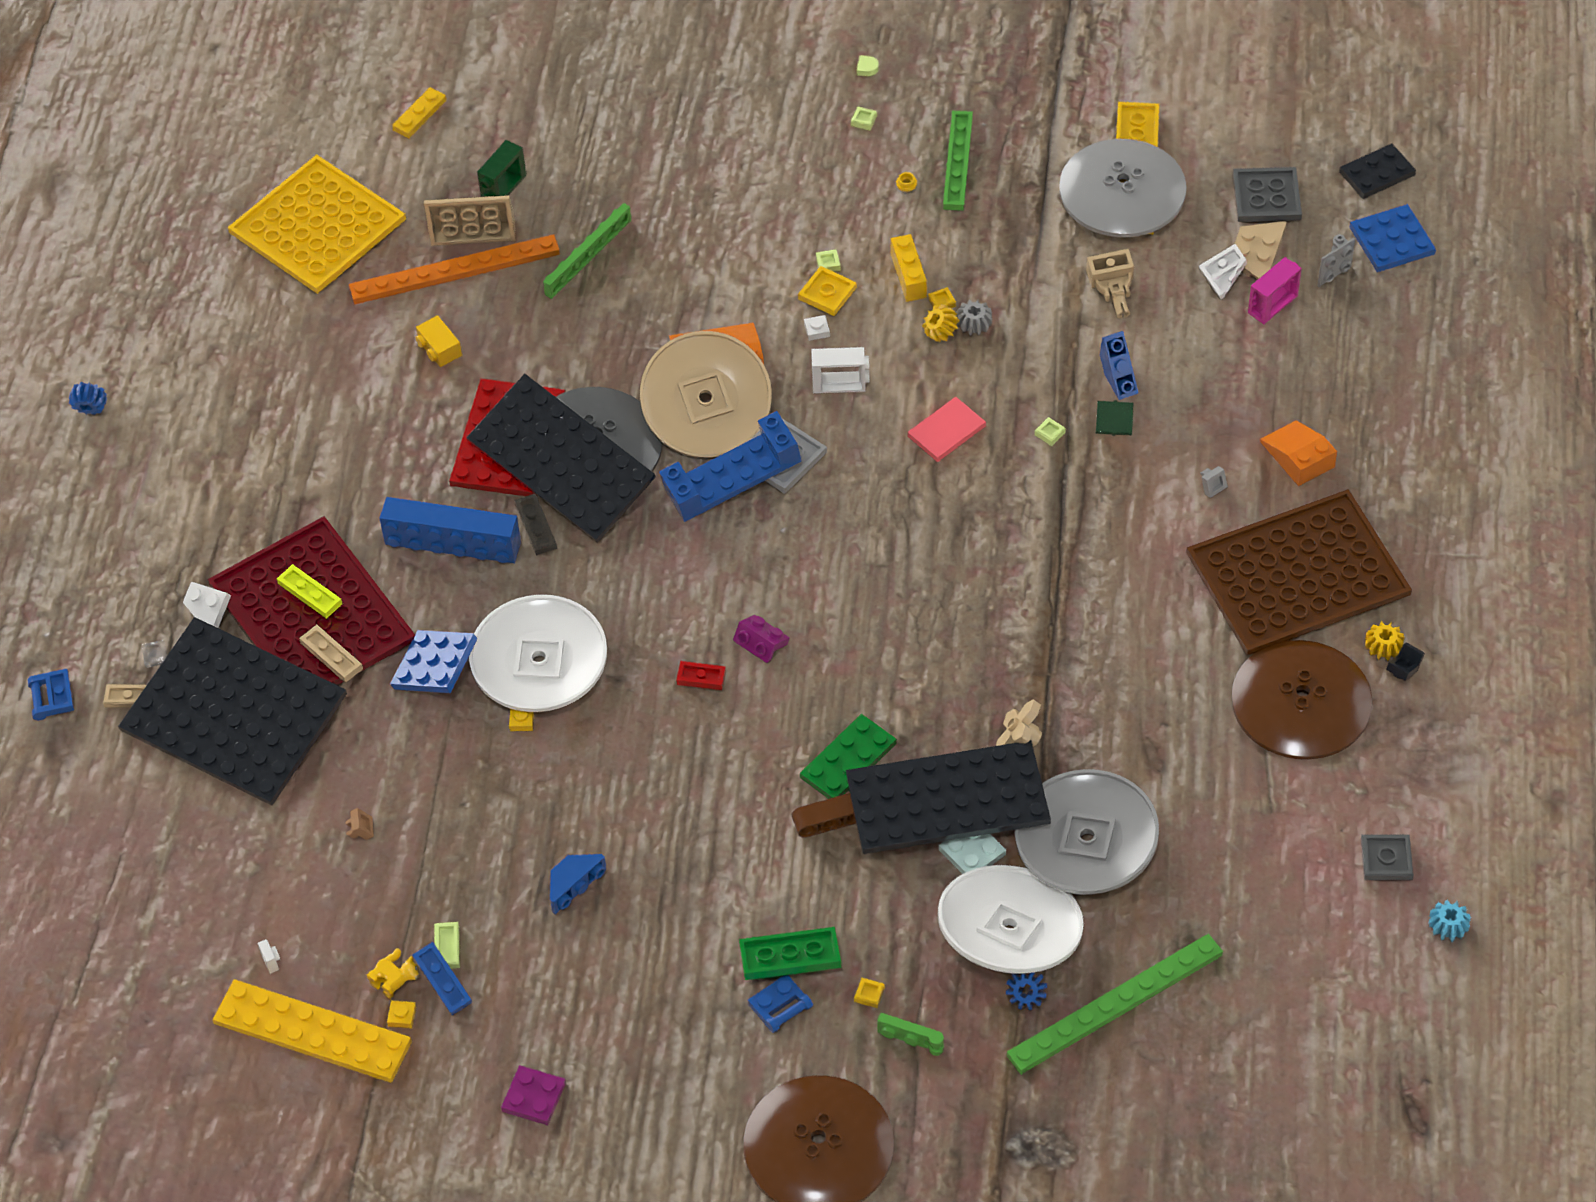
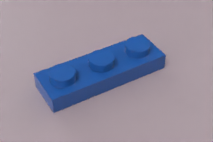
M433 942L412 955L451 1015L472 1003L471 998Z

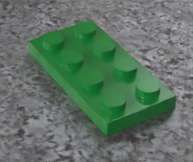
M861 713L800 772V778L828 799L844 795L849 791L846 770L876 765L897 744V739Z
M835 927L739 939L745 980L842 968Z

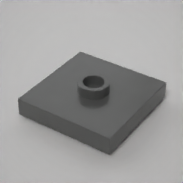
M1361 835L1364 880H1413L1410 835Z

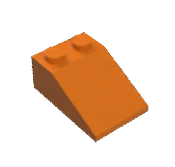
M1297 420L1260 439L1262 445L1298 486L1335 468L1337 450L1323 435Z

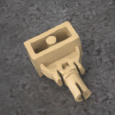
M1129 249L1087 257L1086 272L1091 288H1096L1103 294L1107 302L1111 297L1117 318H1122V314L1124 318L1128 317L1130 311L1128 310L1125 296L1126 298L1130 296L1129 287L1134 273V265Z

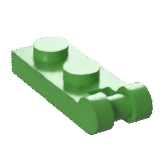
M880 1013L877 1020V1030L884 1037L896 1038L911 1046L918 1045L927 1048L935 1056L943 1053L944 1036L941 1032Z

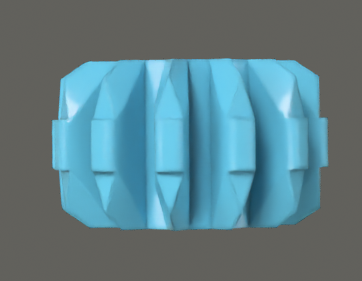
M1448 899L1444 902V905L1438 902L1435 905V909H1432L1429 915V927L1433 928V935L1441 934V940L1449 937L1451 942L1455 940V936L1462 939L1464 933H1467L1470 928L1469 922L1471 917L1470 914L1466 913V906L1458 907V901L1450 904Z

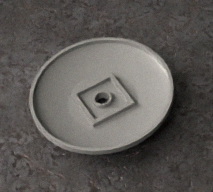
M1110 139L1094 143L1077 152L1067 162L1062 171L1059 189L1061 201L1066 211L1082 226L1107 236L1135 237L1159 230L1177 216L1185 201L1186 181L1179 164L1162 149L1133 139ZM1126 179L1128 181L1121 183L1118 180Z
M1093 769L1062 773L1042 783L1051 817V824L1015 830L1016 846L1019 855L1029 871L1045 884L1074 894H1098L1117 889L1129 883L1148 866L1156 852L1159 840L1158 817L1148 796L1137 785L1120 775ZM1084 834H1091L1094 836V838L1089 841H1085L1081 837Z

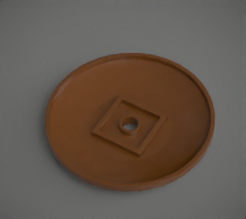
M1289 640L1261 649L1244 662L1236 674L1233 683L1232 708L1242 730L1262 748L1274 754L1292 759H1319L1343 751L1362 735L1371 716L1372 693L1362 670L1344 653L1318 642ZM1305 690L1309 695L1300 696L1297 694V691Z
M813 1075L785 1082L769 1092L757 1104L745 1128L743 1149L747 1169L759 1189L774 1202H862L880 1186L890 1169L894 1153V1135L886 1111L867 1090L843 1078ZM816 1134H821L825 1137V1140L822 1143H815L812 1141V1137Z

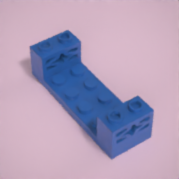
M778 411L758 420L761 435L687 473H685L679 461L659 471L664 489L684 522L802 462L798 444Z

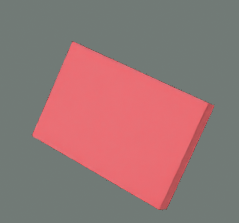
M954 397L908 431V437L934 460L939 462L986 427V421L961 400Z

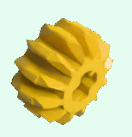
M943 304L940 306L934 305L932 311L928 310V316L923 318L925 320V323L922 325L925 330L924 333L934 341H947L949 336H954V330L959 329L956 325L960 321L957 313Z
M1382 621L1379 623V626L1373 624L1365 637V647L1369 649L1370 656L1377 655L1378 660L1381 657H1385L1387 661H1389L1391 656L1395 658L1399 654L1405 638L1404 634L1400 633V627L1393 628L1391 622L1388 625H1384Z

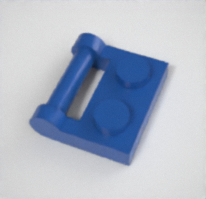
M68 669L33 675L28 678V687L31 688L34 707L32 716L34 720L39 721L45 719L46 716L74 711ZM44 684H46L49 705L45 706L42 703L40 689Z
M789 975L782 976L748 999V1005L772 1033L779 1030L780 1025L804 1009L808 1010L813 1007L809 996L802 992ZM794 1000L798 1001L775 1018L771 1017Z

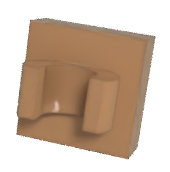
M359 808L350 811L351 819L346 821V825L351 827V830L346 832V835L353 839L360 836L365 840L374 837L372 816Z

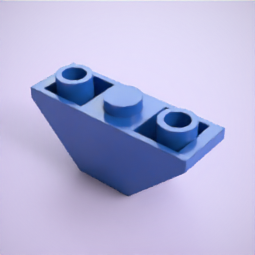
M1120 331L1102 337L1100 359L1104 375L1118 400L1138 394L1124 332Z
M602 854L567 855L551 870L550 903L552 912L555 915L561 909H566L570 905L571 900L578 894L584 893L590 883L603 876L607 869L605 856Z

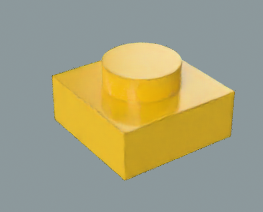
M510 708V731H533L534 712Z
M391 1000L387 1019L388 1027L412 1029L416 1011L415 1002Z

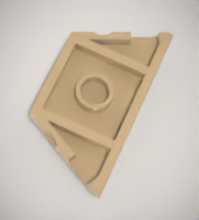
M1281 221L1240 227L1235 244L1247 260V264L1242 270L1245 275L1259 279L1273 267L1287 222Z

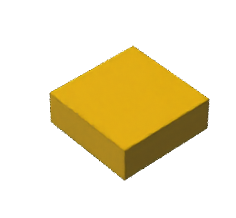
M948 287L928 294V299L933 307L934 305L940 306L941 304L951 309L956 307V301Z
M861 977L854 1002L878 1009L885 984Z

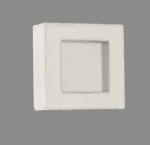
M825 315L804 319L809 341L830 337Z
M267 939L259 942L260 953L269 973L278 971L279 968L276 961L280 960L275 946L270 948Z

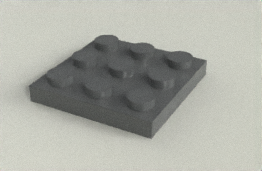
M1296 167L1233 169L1238 222L1302 219Z

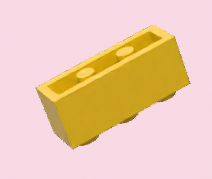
M908 234L890 238L891 257L906 302L927 298V280L912 235Z

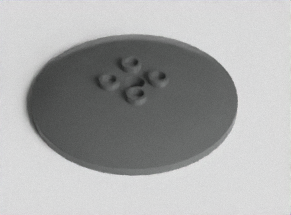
M606 387L577 388L556 396L561 402L653 472L660 458L662 442L654 435L646 423L641 403L638 399L622 391Z

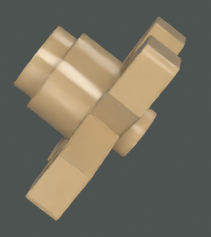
M1033 699L1027 702L1020 712L1016 709L1008 712L1003 723L1007 729L998 739L996 746L1011 743L1026 744L1031 740L1034 747L1039 742L1042 732L1032 721L1037 717L1041 704Z

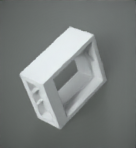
M864 347L812 349L813 393L865 392V383H869V370H865L869 369V356H864ZM859 367V371L821 373V368Z

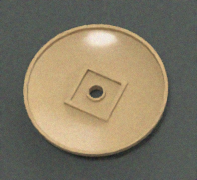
M697 331L683 334L670 340L650 359L641 380L640 403L643 416L649 428L667 447L689 457L701 459L716 458L749 441L760 431L758 420L768 416L771 407V383L761 359L742 341L720 332ZM702 393H709L712 399L704 403L699 399V396Z

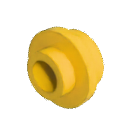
M903 172L897 178L896 186L901 191L909 192L916 188L917 179L912 173Z

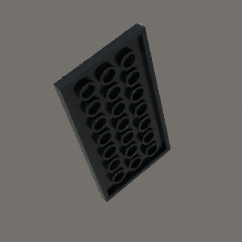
M525 373L466 437L471 444L597 543L656 478V475Z
M1031 740L1026 744H1004L846 770L862 854L1051 824V817Z

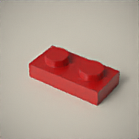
M680 661L676 683L682 686L722 690L726 666Z

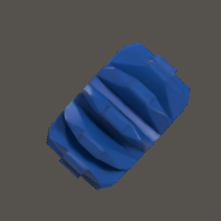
M80 382V384H74L69 395V404L72 409L78 410V413L83 412L86 415H96V413H102L106 405L107 394L97 384Z
M1035 972L1029 973V975L1027 973H1020L1021 976L1018 973H1012L1014 980L1008 979L1006 983L1009 987H1012L1006 990V995H1014L1010 999V1003L1013 1004L1017 1000L1020 1001L1018 1009H1022L1024 1003H1026L1028 1010H1032V1001L1035 1005L1040 1006L1042 1003L1040 998H1046L1047 993L1042 991L1047 988V983H1039L1044 976L1039 974L1035 978ZM1025 984H1029L1030 990L1033 989V991H1029L1028 994H1025L1023 992L1024 988L1020 987H1024Z

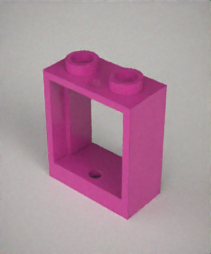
M1284 257L1254 282L1250 289L1248 314L1262 324H1265L1298 296L1302 268L1297 263Z

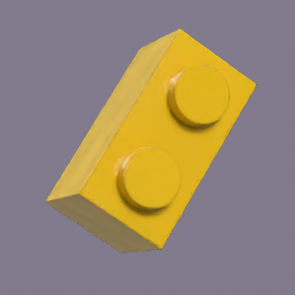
M438 315L416 326L417 336L415 339L418 345L426 349L429 359L432 362L435 361L439 367L462 356L459 340Z

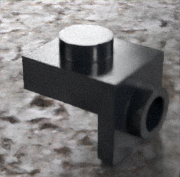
M1406 642L1403 644L1400 653L1389 661L1386 670L1391 672L1396 678L1406 681L1418 671L1425 653Z

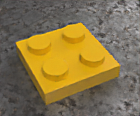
M820 266L798 293V300L835 316L856 290L857 282Z

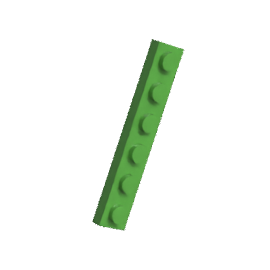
M952 111L943 210L964 211L973 112Z
M623 203L618 209H615L608 219L600 223L598 228L591 235H588L585 241L578 248H575L565 261L558 265L557 269L546 276L543 281L545 296L552 299L631 221L630 206Z

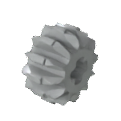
M969 299L968 304L962 303L956 312L960 320L957 323L958 327H961L962 333L969 331L970 336L972 333L980 335L981 331L987 332L988 327L992 324L991 308H988L986 302L980 304L979 299L976 302H972Z

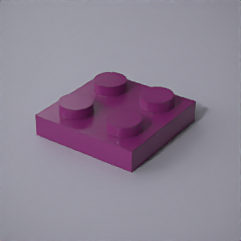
M519 1065L501 1110L504 1113L548 1126L566 1085L565 1078Z

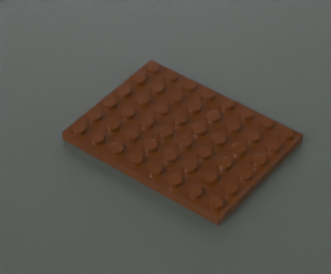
M1349 489L1197 543L1186 549L1188 557L1246 655L1410 596L1412 593L1410 585Z

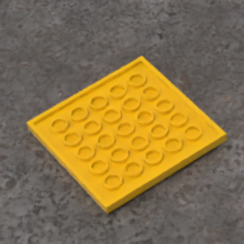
M316 154L228 226V231L231 235L318 294L404 222L406 214Z

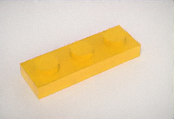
M429 87L392 124L393 131L409 139L447 101L446 95Z

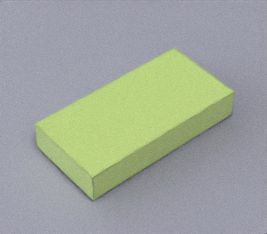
M435 923V946L451 969L460 968L459 923Z

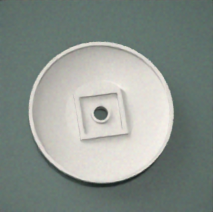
M531 595L511 600L488 614L474 633L477 641L469 655L472 675L480 689L489 698L514 710L543 712L558 709L575 702L596 684L606 664L607 644L600 623L585 607L559 596ZM536 656L545 657L541 662L533 660Z
M994 865L970 870L954 879L946 887L938 906L940 929L945 939L958 953L980 966L1006 973H1033L1062 963L1076 950L1083 932L1082 912L1071 893L1045 884L1034 876L1029 869L1023 867ZM1011 925L1014 928H1006L1005 926Z

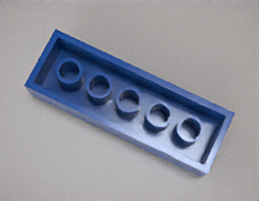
M386 497L379 518L385 545L392 547H405L413 550L432 551L438 554L446 553L458 557L466 556L479 560L487 559L500 563L515 564L521 545L516 515Z

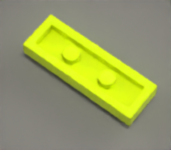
M293 564L277 578L280 586L326 619L342 605L341 598Z

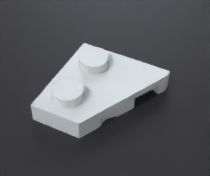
M1236 244L1199 265V269L1221 300L1246 266L1247 260Z
M191 582L183 603L194 617L218 628L231 595Z

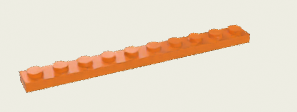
M552 234L350 283L349 288L354 305L558 256L560 251L555 235Z

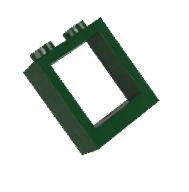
M505 140L477 171L481 197L509 196L527 176L523 147Z

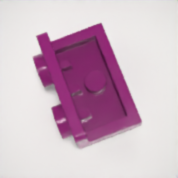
M752 615L739 621L733 641L768 663L771 661L774 651L787 646L790 637L785 635L780 629L765 622L762 617Z

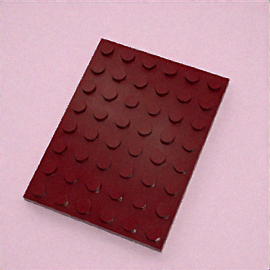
M325 516L207 579L211 588L231 595L226 609L254 646L336 685L344 681L300 642L299 638L314 626L318 625L362 664L363 670L410 645L415 637L414 632ZM292 564L341 598L342 605L327 619L278 584L277 578Z

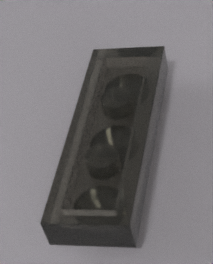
M536 494L514 500L535 555L557 549L556 541Z

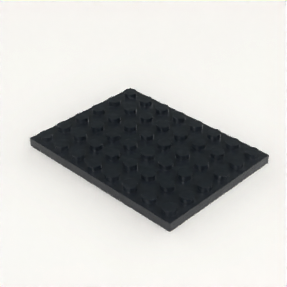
M194 617L118 725L120 731L273 806L348 693L346 689Z

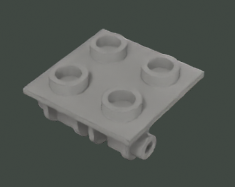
M1341 234L1333 238L1332 251L1321 258L1318 287L1331 282L1334 277L1350 269L1355 238L1348 241Z

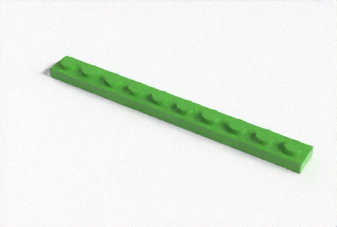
M1208 933L1007 1051V1057L1021 1075L1223 955V951Z

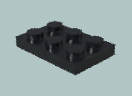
M1391 143L1341 166L1339 173L1358 195L1365 199L1415 176L1416 169Z

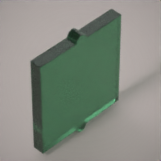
M1117 400L1097 401L1096 434L1132 436L1134 403L1118 402Z

